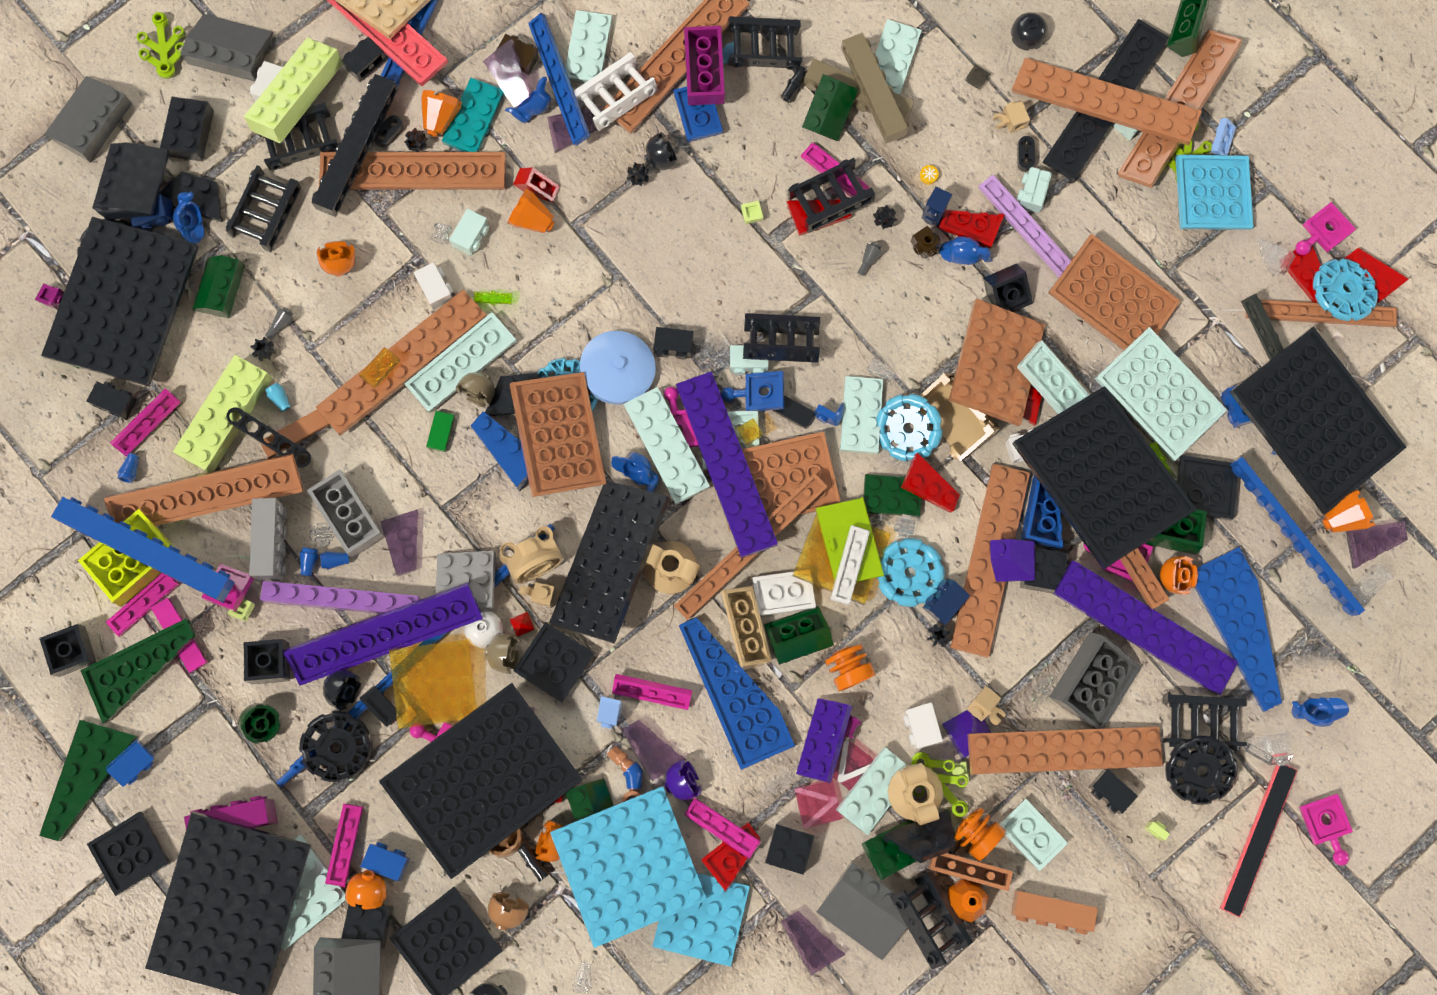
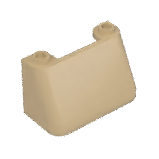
M944 373L920 396L926 398L927 402L932 406L934 405L942 419V436L951 445L949 453L955 460L959 459L962 461L999 431L1000 427L991 416L949 401L955 375ZM923 408L919 411L923 416L927 413Z

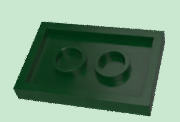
M865 474L863 498L867 513L919 518L921 498L901 488L905 477Z
M907 820L861 844L880 880L917 862L910 855L898 850V845L891 841L887 843L883 839L885 833L914 823L913 820Z

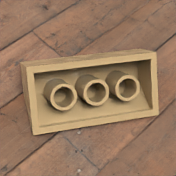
M753 587L722 590L721 593L741 668L743 670L772 662Z

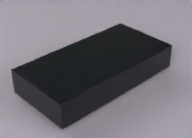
M785 395L784 409L773 410L774 413L805 430L815 413Z
M375 685L359 698L386 727L401 715V712Z

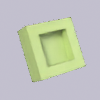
M759 201L741 204L745 224L763 220Z
M243 599L236 612L229 610L227 614L247 622L255 604Z
M966 762L955 763L954 770L947 772V775H965L969 782ZM946 764V767L951 769L953 764ZM964 778L958 779L959 783L966 782Z
M1158 821L1148 822L1144 829L1159 840H1166L1170 835L1165 831L1166 827Z

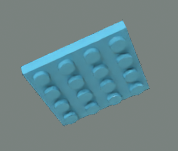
M1176 156L1180 229L1251 230L1253 228L1249 156Z
M697 873L707 900L659 920L652 947L731 967L750 886L733 882L727 892H725L714 877Z

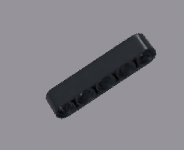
M233 407L228 410L226 418L233 427L280 456L293 454L297 467L304 468L310 464L311 455L307 450L242 409ZM232 412H239L241 419L234 422L229 416ZM250 422L256 423L258 430L256 432H249L246 428L247 424ZM266 433L274 435L275 440L272 443L264 441L263 436ZM284 443L291 446V451L287 454L282 453L280 450V446ZM305 454L308 458L307 463L300 464L297 461V456Z

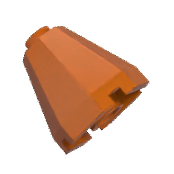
M423 90L421 96L423 129L427 131L428 135L438 137V135H443L459 112L462 102L457 98L440 92L434 95L435 91Z
M525 189L507 221L513 227L545 233L546 230L550 232L555 222L552 220L554 216L528 189Z
M1358 490L1350 492L1332 510L1323 515L1322 523L1326 530L1334 533L1368 529L1375 525L1374 522L1370 521L1373 519V515L1366 500L1363 497L1359 499L1357 496L1360 494Z
M960 879L948 887L947 898L960 920L973 922L986 913L988 895L980 883Z

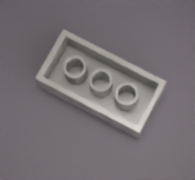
M338 470L307 490L345 552L351 558L385 537L347 476L341 470Z
M252 498L249 576L259 582L283 581V576L286 574L283 557H286L284 538L287 537V528L284 526V522L287 519L288 511L285 505L276 498Z

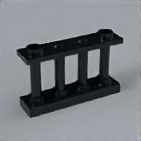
M729 16L726 23V31L733 33L734 54H730L727 65L737 68L752 66L786 68L788 70L797 69L802 63V57H795L794 35H797L801 28V20ZM741 32L751 34L752 55L741 54ZM759 33L769 35L770 56L759 55ZM777 34L787 36L788 57L777 56Z
M326 103L309 107L294 126L301 127L306 145L305 148L295 150L292 136L289 132L285 137L288 153L277 155L274 141L265 137L270 158L264 159V162L269 170H278L285 165L319 156L320 152H336L338 142L336 139L331 140L325 120L331 117ZM314 121H318L324 140L323 143L313 145L308 124Z
M855 158L843 160L839 165L800 184L795 183L788 189V199L791 200L797 197L807 215L805 228L808 233L874 202L875 192L872 187L867 190L863 189L853 172L856 163ZM846 174L857 194L851 198L847 197L837 181V177ZM830 182L840 199V203L834 206L830 205L820 188L821 185ZM813 189L824 210L814 213L803 194Z
M256 165L249 175V182L231 219L226 223L225 231L232 238L235 237L236 232H240L258 239L261 247L265 251L271 252L302 187L297 180L290 178L288 183L283 184L265 177L262 168ZM263 183L283 191L281 199L275 200L257 193L259 184ZM252 199L275 207L276 210L273 216L269 217L248 209ZM246 215L264 222L268 226L265 232L260 233L240 224Z
M745 313L744 332H750L749 343H744L743 359L819 363L820 347H814V335H819L820 317ZM757 332L769 333L768 344H757ZM776 333L787 334V345H776ZM795 334L806 335V346H795Z
M1171 694L1163 696V704H1169L1171 708V738L1163 739V743H1169V747H1175L1183 740L1184 742L1190 740L1179 739V708H1181V705H1189V709H1191V737L1199 736V709H1201V706H1208L1210 710V736L1214 740L1219 739L1218 710H1221V707H1228V711H1230V741L1222 742L1235 751H1239L1240 747L1247 746V742H1238V711H1240V708L1247 706V698Z
M930 871L914 879L918 887L907 894L906 890L892 895L890 898L930 968L935 969L947 964L943 955L953 947L957 951L971 945L973 941L951 906L935 875ZM923 894L928 905L917 911L912 901ZM933 911L939 922L928 930L922 919ZM944 930L949 941L938 948L933 937Z

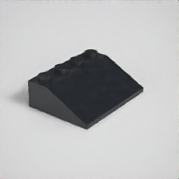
M128 142L110 144L92 208L106 220L153 216L170 151L168 149Z

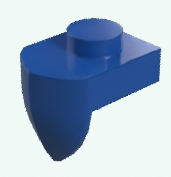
M844 403L840 405L836 413L819 404L814 415L822 423L826 424L827 422L838 426L843 416Z

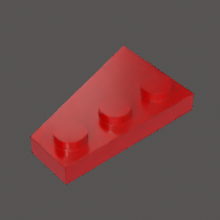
M1357 248L1344 258L1360 264L1359 267L1363 270L1366 269L1371 274L1376 283L1374 285L1375 290L1378 291V303L1409 280L1360 248Z

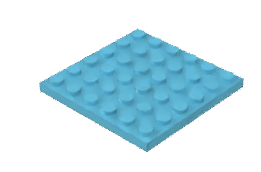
M663 786L550 832L594 948L707 900Z

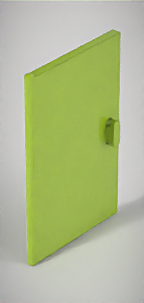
M861 497L816 508L834 582L851 525L870 531L856 582L884 577L864 498Z

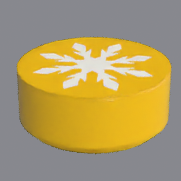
M926 165L921 169L919 177L924 184L931 185L937 181L939 172L936 167Z

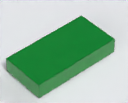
M435 411L426 445L428 449L446 452L455 418L453 414Z

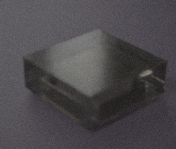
M975 64L965 78V81L981 90L990 77V73Z

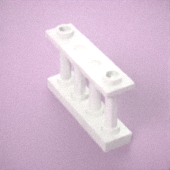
M631 52L574 90L579 107L586 105L595 115L592 119L598 131L607 127L611 122L658 91L653 77L646 81L636 70L638 65L635 56ZM629 74L640 85L633 91L621 80ZM614 84L625 95L617 102L607 91ZM599 94L610 105L602 112L592 102V99Z

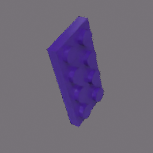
M820 698L817 699L796 772L797 775L827 783L832 782L853 706Z

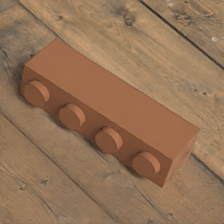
M949 853L930 859L927 869L1005 891H1009L1013 871Z
M1015 890L1011 915H1015L1016 920L1028 922V918L1034 919L1036 924L1043 926L1053 923L1056 924L1055 928L1067 931L1068 927L1076 928V933L1087 935L1088 931L1094 932L1098 908Z

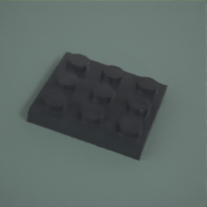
M1181 455L1179 458L1177 483L1197 510L1206 511V517L1233 520L1237 476L1232 471L1231 462Z
M545 622L513 672L563 703L594 656V653Z
M143 812L136 813L87 843L115 896L122 894L170 864Z

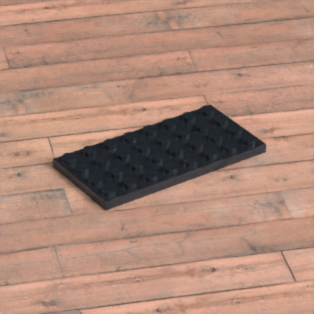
M606 480V484L602 486L549 623L615 644L670 500L668 496Z

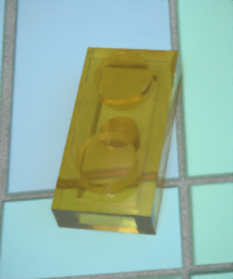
M384 347L359 376L375 389L400 360Z

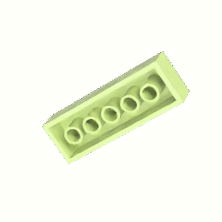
M307 37L244 115L250 130L281 144L343 65L338 50Z
M234 355L173 452L208 473L214 472L240 431L228 423L226 418L228 410L237 407L251 414L273 378L264 370ZM232 412L229 416L234 422L241 419L239 412Z

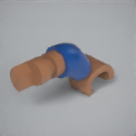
M617 746L613 747L607 755L617 766L620 765V769L624 772L626 787L629 789V792L622 798V802L629 800L631 796L637 797L642 795L639 789L642 788L643 771L637 762L634 763L631 759H627L628 755L624 751H621Z

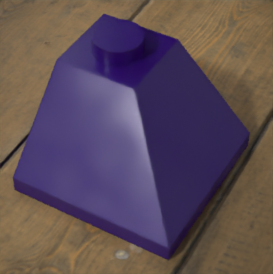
M1013 539L990 540V557L996 582L1035 581L1034 541Z
M968 710L942 724L961 759L969 756L967 734L991 733L985 720L981 722Z

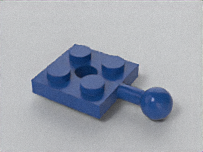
M784 372L746 374V389L734 390L731 387H725L721 391L722 400L731 402L734 398L746 397V411L784 409ZM763 388H769L770 391L767 395H760V391Z

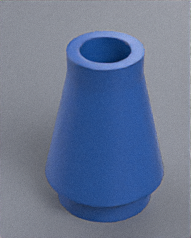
M131 453L127 455V458L117 472V479L126 483H133L137 475L139 456Z
M302 547V552H300V575L312 576L319 554H317L318 549Z
M331 551L320 553L322 569L327 568L329 570L349 564L347 553Z

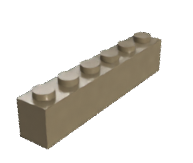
M862 32L842 40L841 50L885 143L906 136L909 128L908 121L905 117H902L900 104L894 100L893 89L885 81V72L880 70L878 66L879 61L876 54H873L871 51L869 39L865 38Z
M813 58L804 77V85L812 91L817 90L824 74L858 88L859 90L852 106L861 112L871 113L854 75ZM894 93L893 97L895 102L898 101L900 104L902 117L908 119L914 101Z

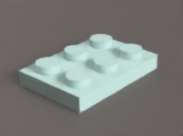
M1024 799L999 823L1006 830L1005 836L1038 871H1041L1068 844L1027 799Z

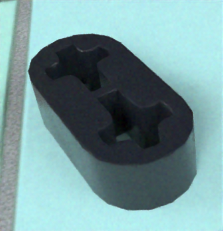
M395 115L388 117L382 123L374 139L376 145L383 148L387 147L403 130L402 120ZM392 122H393L394 124L397 123L398 126H397V127H395V126L392 127V126H391V123H392ZM379 136H382V137L385 136L386 139H385V140H382V139L379 140L378 137H379Z
M1023 136L1017 144V167L1022 172H1028L1035 164V142L1030 136ZM1024 142H1027V145L1029 146L1027 151H1025V146L1023 145ZM1025 157H1027L1028 166H1025V163H1023Z

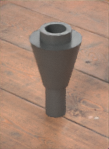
M874 242L866 244L863 263L857 272L859 275L864 276L868 267L883 253L880 250V245Z
M286 307L283 309L278 308L272 326L265 336L272 339L278 330H281L294 320L292 317L293 313Z

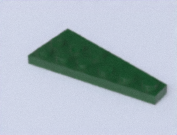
M186 618L80 670L102 724H106L196 637L189 619Z
M79 720L39 836L55 841L63 839L75 823L77 816L86 808L89 800L97 793L110 775L106 771V766L130 746L138 736Z

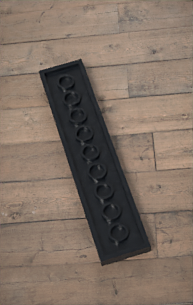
M1138 19L1098 80L1135 90L1169 37ZM1076 111L1042 163L1074 182L1113 122Z

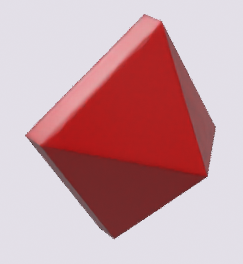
M528 612L510 619L517 637L535 630Z

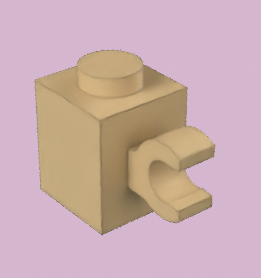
M1022 101L1008 103L1002 114L997 113L992 118L993 121L997 119L1001 121V123L996 125V129H1001L1007 125L1010 133L1027 128L1030 122Z
M535 582L534 589L521 585L519 593L520 595L531 597L532 604L552 608L556 588L551 585Z
M987 686L975 696L967 707V710L981 722L989 715L990 721L996 726L1001 722L1000 719L1006 715L1003 710L996 707L1001 697Z

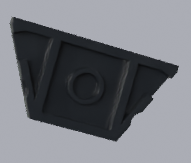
M182 171L158 194L171 199L172 207L176 209L179 205L178 195L182 192H193L194 198L191 201L199 207L201 217L221 223L223 221L220 210L219 184L216 181Z
M538 373L500 376L495 388L494 398L485 413L489 416L515 414L510 383L541 378Z
M946 810L939 813V820L923 825L914 822L885 833L883 839L887 843L891 841L898 845V850L910 855L919 863L953 851L955 840L950 811Z

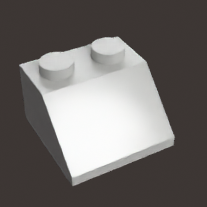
M932 702L904 711L905 715L902 716L905 727H909L910 734L908 739L910 745L914 746L915 750L943 742Z

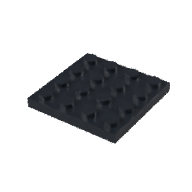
M455 886L389 937L431 995H449L503 951Z

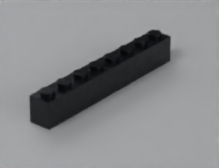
M377 74L374 75L373 79L369 80L367 91L360 98L359 107L352 115V122L349 127H346L344 138L337 145L336 154L329 161L328 170L321 177L318 190L312 195V204L316 210L333 217L337 216L399 90L395 81Z

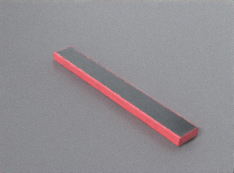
M1281 762L1276 763L1219 909L1241 917L1296 776V769Z

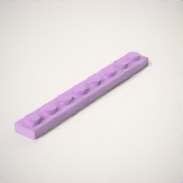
M994 175L989 177L979 185L978 189L1001 214H1004V218L1059 278L1071 260Z

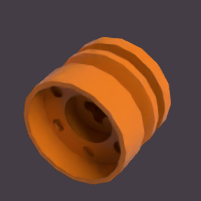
M862 644L841 649L825 660L826 666L836 664L835 667L829 669L830 673L837 671L840 673L833 680L838 692L876 675L871 663L861 664L860 662L867 654L863 653L858 656L856 654L864 649Z
M981 807L970 813L959 824L954 834L955 841L960 840L964 836L960 843L962 847L970 842L972 843L968 853L978 862L994 849L1006 833V830L998 822H994L990 826L987 825L990 819L989 814L980 819L985 811Z

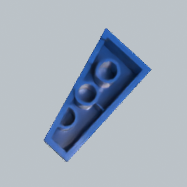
M483 411L470 426L520 492L529 481L521 441Z
M1033 475L1021 540L1034 541L1037 546L1059 550L1063 547L1060 509L1036 476Z

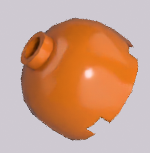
M329 242L324 244L325 248L320 250L319 247L316 254L319 265L324 272L330 275L342 276L348 273L355 264V249L351 244L347 246L346 242Z
M1175 556L1163 563L1160 570V580L1166 590L1179 595H1186L1192 592L1189 590L1197 584L1198 570L1197 566L1192 564L1191 560L1193 559L1191 557Z
M548 820L544 825L547 828L545 833H540L535 854H538L536 859L555 862L560 860L550 832L563 827V825Z
M366 870L354 875L348 882L345 893L346 902L353 907L356 904L362 905V909L380 907L383 905V901L386 900V884L383 878L373 871Z

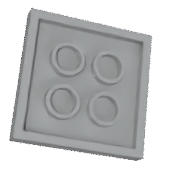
M494 551L437 554L436 594L468 583L480 610L494 609L496 553Z

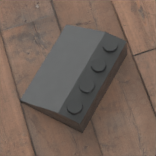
M203 14L186 37L181 56L189 65L255 82L258 68L262 66L273 32Z
M86 76L44 135L91 163L132 103L122 92Z
M1089 632L1049 697L1094 729H1104L1141 669V666L1105 636Z
M852 862L849 863L816 911L881 960L884 959L907 929L904 920L890 898L895 893Z
M320 937L314 946L313 995H380L381 941Z

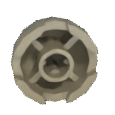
M476 372L468 373L461 378L456 386L459 394L463 392L468 396L466 400L480 407L484 405L489 407L495 395L494 384L490 380V376L484 372H480V374Z
M498 635L486 646L485 657H487L490 667L495 671L511 674L510 669L516 667L519 651L515 650V643H519L516 635Z

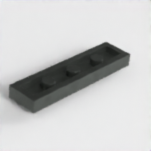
M1254 294L1242 300L1241 303L1270 360L1283 350V346L1271 324L1269 316L1262 306V301L1258 298L1257 294Z

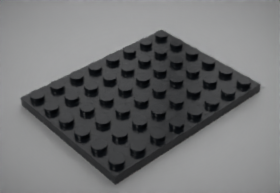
M92 216L41 356L46 359L150 387L199 246L195 243Z
M1314 326L1230 391V394L1322 514L1332 510L1350 492L1356 490L1407 448Z
M1105 386L1012 443L1103 570L1197 510Z
M511 682L378 781L449 878L453 879L583 779Z
M193 811L190 815L145 969L238 995H267L311 844Z

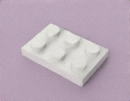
M810 569L752 578L760 616L816 608Z

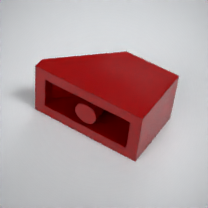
M533 167L520 168L513 183L514 186L523 192L525 189H528L537 198L549 202L554 201L559 189L558 184Z

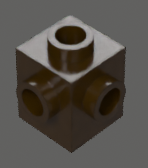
M928 225L912 235L910 241L915 253L918 256L921 255L923 259L937 254L941 244L938 234L932 232Z

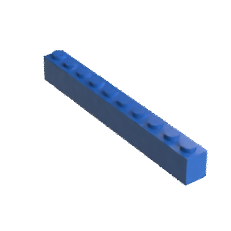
M62 497L51 515V518L222 603H224L235 583L229 579L230 574L219 570L217 573L213 571L214 567L206 562L199 564L196 562L197 558L187 553L183 556L179 554V549L171 545L169 548L164 547V542L155 537L150 540L146 538L148 534L137 529L134 532L130 530V525L122 521L118 524L114 522V517L106 513L103 515L97 514L99 510L90 505H87L85 508L81 506V501L73 497L70 500Z

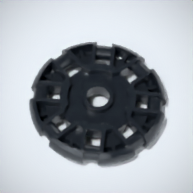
M332 711L331 714H321L307 725L306 732H303L301 735L299 752H302V763L313 776L315 774L321 777L320 780L327 782H340V780L346 778L349 780L358 775L365 768L366 761L370 760L373 745L369 738V729L362 720L352 717L350 713ZM334 721L335 727L332 726L327 729L326 723ZM347 723L353 726L351 731L344 728ZM315 731L320 734L317 740L312 737ZM361 737L362 744L356 745L355 739ZM333 742H339L342 745V749L339 752H333L330 749V745ZM316 749L317 755L312 757L310 750ZM355 754L360 756L357 762L352 760ZM321 763L328 766L326 770L320 768ZM345 765L346 771L338 772L337 767Z
M1206 735L1193 736L1186 742L1184 740L1181 741L1170 752L1171 757L1169 761H1166L1165 765L1166 780L1170 783L1172 792L1181 800L1191 801V804L1195 805L1211 804V801L1220 800L1225 797L1233 788L1232 783L1234 779H1237L1238 773L1237 761L1233 758V752L1228 745L1219 739L1214 740L1211 736ZM1195 747L1197 750L1189 752L1188 749ZM1209 747L1214 748L1213 753L1208 752ZM1178 759L1183 761L1182 766L1176 765ZM1225 759V764L1221 765L1220 760ZM1202 766L1207 767V772L1204 775L1197 774L1198 768ZM1223 775L1226 776L1225 781H1221ZM1182 777L1184 781L1179 783L1177 779ZM1213 787L1214 792L1208 794L1206 789ZM1191 789L1196 790L1194 794L1190 793Z

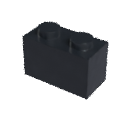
M368 36L366 39L361 40L351 52H347L341 61L345 69L361 82L386 60V56L383 50Z
M656 327L653 346L654 354H657L659 357L676 356L677 359L681 360L691 358L694 331Z
M96 381L86 402L127 421L137 401L132 397V393L125 389H121V391L114 389L115 385L105 381L102 384Z
M1103 769L1088 786L1092 790L1090 793L1097 800L1100 801L1102 799L1107 804L1106 808L1113 814H1123L1138 797L1109 769Z

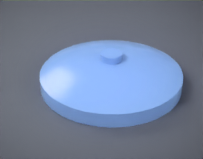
M609 331L594 337L586 345L581 355L579 369L580 373L584 372L587 390L594 397L609 404L623 405L649 390L655 376V360L649 347L637 336L624 331Z

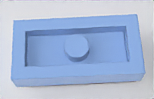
M1221 118L1217 127V133L1211 149L1214 155H1228L1236 129L1228 118Z

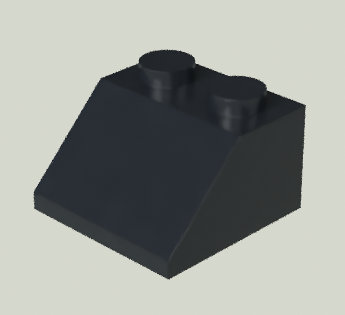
M1013 264L983 278L986 294L991 304L1011 312L1033 304L1027 273L1018 264Z

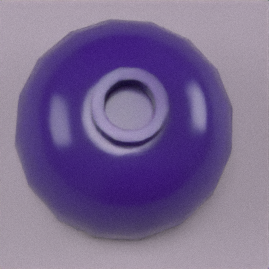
M682 759L671 765L667 770L666 782L664 783L666 791L679 800H690L698 797L701 794V785L697 787L695 780H699V777L692 764Z

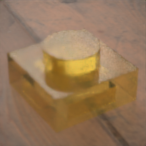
M753 418L737 427V431L746 445L763 436L762 431Z

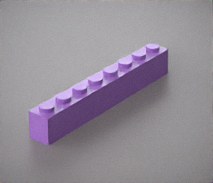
M263 581L260 600L269 604L383 614L419 601L421 598L415 595Z

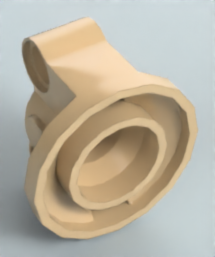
M546 526L538 528L535 537L526 539L517 545L512 542L504 543L500 548L499 556L502 563L506 564L515 584H523L535 580L555 569L564 560L553 540L552 530ZM545 534L549 539L543 541L539 536ZM510 550L514 555L508 557L503 552Z
M667 541L661 542L656 546L652 545L644 571L651 587L660 593L672 595L682 593L692 585L700 565L697 564L696 557L690 548L680 542ZM667 557H675L679 561L678 568L673 572H668L662 567L661 563Z
M922 763L906 765L897 770L891 777L887 789L888 801L893 810L903 818L918 822L919 825L939 820L937 809L941 805L943 789L937 774ZM918 785H923L927 789V797L921 803H917L912 797L913 789Z

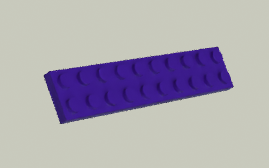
M712 371L676 383L678 393L741 559L778 546Z
M1074 560L1069 564L1053 593L1056 597L1216 695L1222 694L1238 663L1232 657Z
M465 583L285 649L283 654L298 684L301 686L326 677L337 670L348 669L482 620L483 615L469 584Z

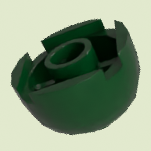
M254 703L242 711L238 726L240 732L247 740L255 744L268 742L276 736L280 729V716L273 707L265 703Z

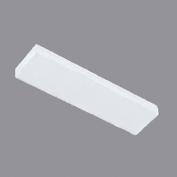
M853 525L850 526L830 600L850 605L869 537V530Z

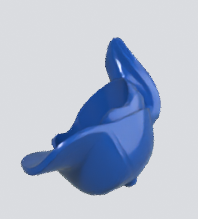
M542 77L538 81L536 91H532L530 97L523 101L518 108L508 107L505 111L511 113L517 120L523 123L528 122L534 115H540L548 111L551 97L545 91L547 77Z
M182 192L178 195L179 205L173 215L174 225L187 242L197 244L204 236L201 212L199 207L191 201L194 198L193 192Z
M956 237L954 240L943 243L939 249L941 257L952 263L971 265L980 259H983L985 262H992L990 249L980 247L978 242L970 237Z
M631 452L626 458L612 457L611 464L616 471L622 472L625 477L631 478L636 484L646 485L647 491L654 492L659 482V476L651 470L650 462L645 456L637 452Z
M1310 698L1302 705L1298 701H1292V716L1295 719H1306L1307 722L1317 727L1331 726L1334 721L1345 717L1349 713V706L1340 698Z

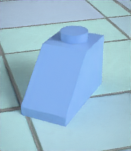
M601 696L597 722L601 723L600 727L612 729V726L617 727L622 708L621 701Z

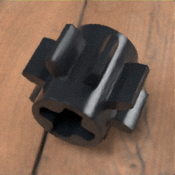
M414 128L405 134L407 139L404 143H406L409 150L419 152L427 147L425 142L428 138L424 131Z
M634 162L633 168L628 167L627 172L629 174L627 175V180H630L632 185L642 186L643 181L648 182L649 169L645 168L644 163L637 164Z
M888 205L878 207L876 213L873 214L876 226L880 225L883 230L892 227L894 221H897L894 216L896 214L893 208L890 209Z
M265 337L262 340L255 339L254 345L250 346L254 350L252 356L254 358L258 357L261 362L267 358L271 360L270 356L272 353H276L271 348L274 346V343L272 341L268 342Z
M934 624L933 631L927 630L930 637L926 640L933 642L932 647L939 644L943 648V641L950 642V639L947 638L950 631L944 629V624L941 628ZM937 632H940V633H941L940 636H941L942 638H940L939 640L936 639V635H935V634H936Z

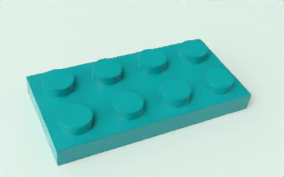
M470 77L460 99L462 102L461 108L448 126L442 139V144L463 152H479L505 94L504 90Z

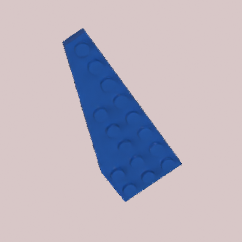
M1238 547L1198 567V579L1194 588L1233 659L1238 661L1237 666L1262 712H1265L1281 704L1282 700L1258 580Z
M697 617L680 624L681 633L740 770L795 747L780 710L728 654L723 646L719 644Z

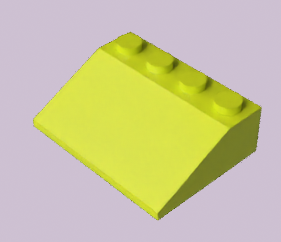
M140 509L124 521V523L131 526L130 530L134 532L137 529L148 534L146 538L152 540L155 537L164 542V547L169 548L170 545L175 547ZM101 542L96 544L78 560L111 602L120 607L125 605L161 574V572Z

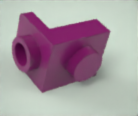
M43 283L35 300L58 310L64 292L60 288H54Z

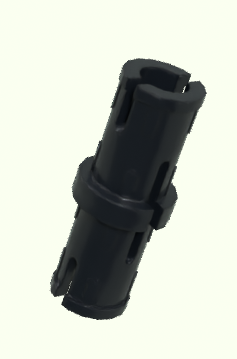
M798 66L793 77L787 81L788 85L780 95L783 101L790 103L796 91L800 90L801 83L808 71L806 68Z
M527 842L523 843L518 853L526 862L525 866L531 869L538 882H540L549 873L542 866L539 859H536L537 856L532 852Z

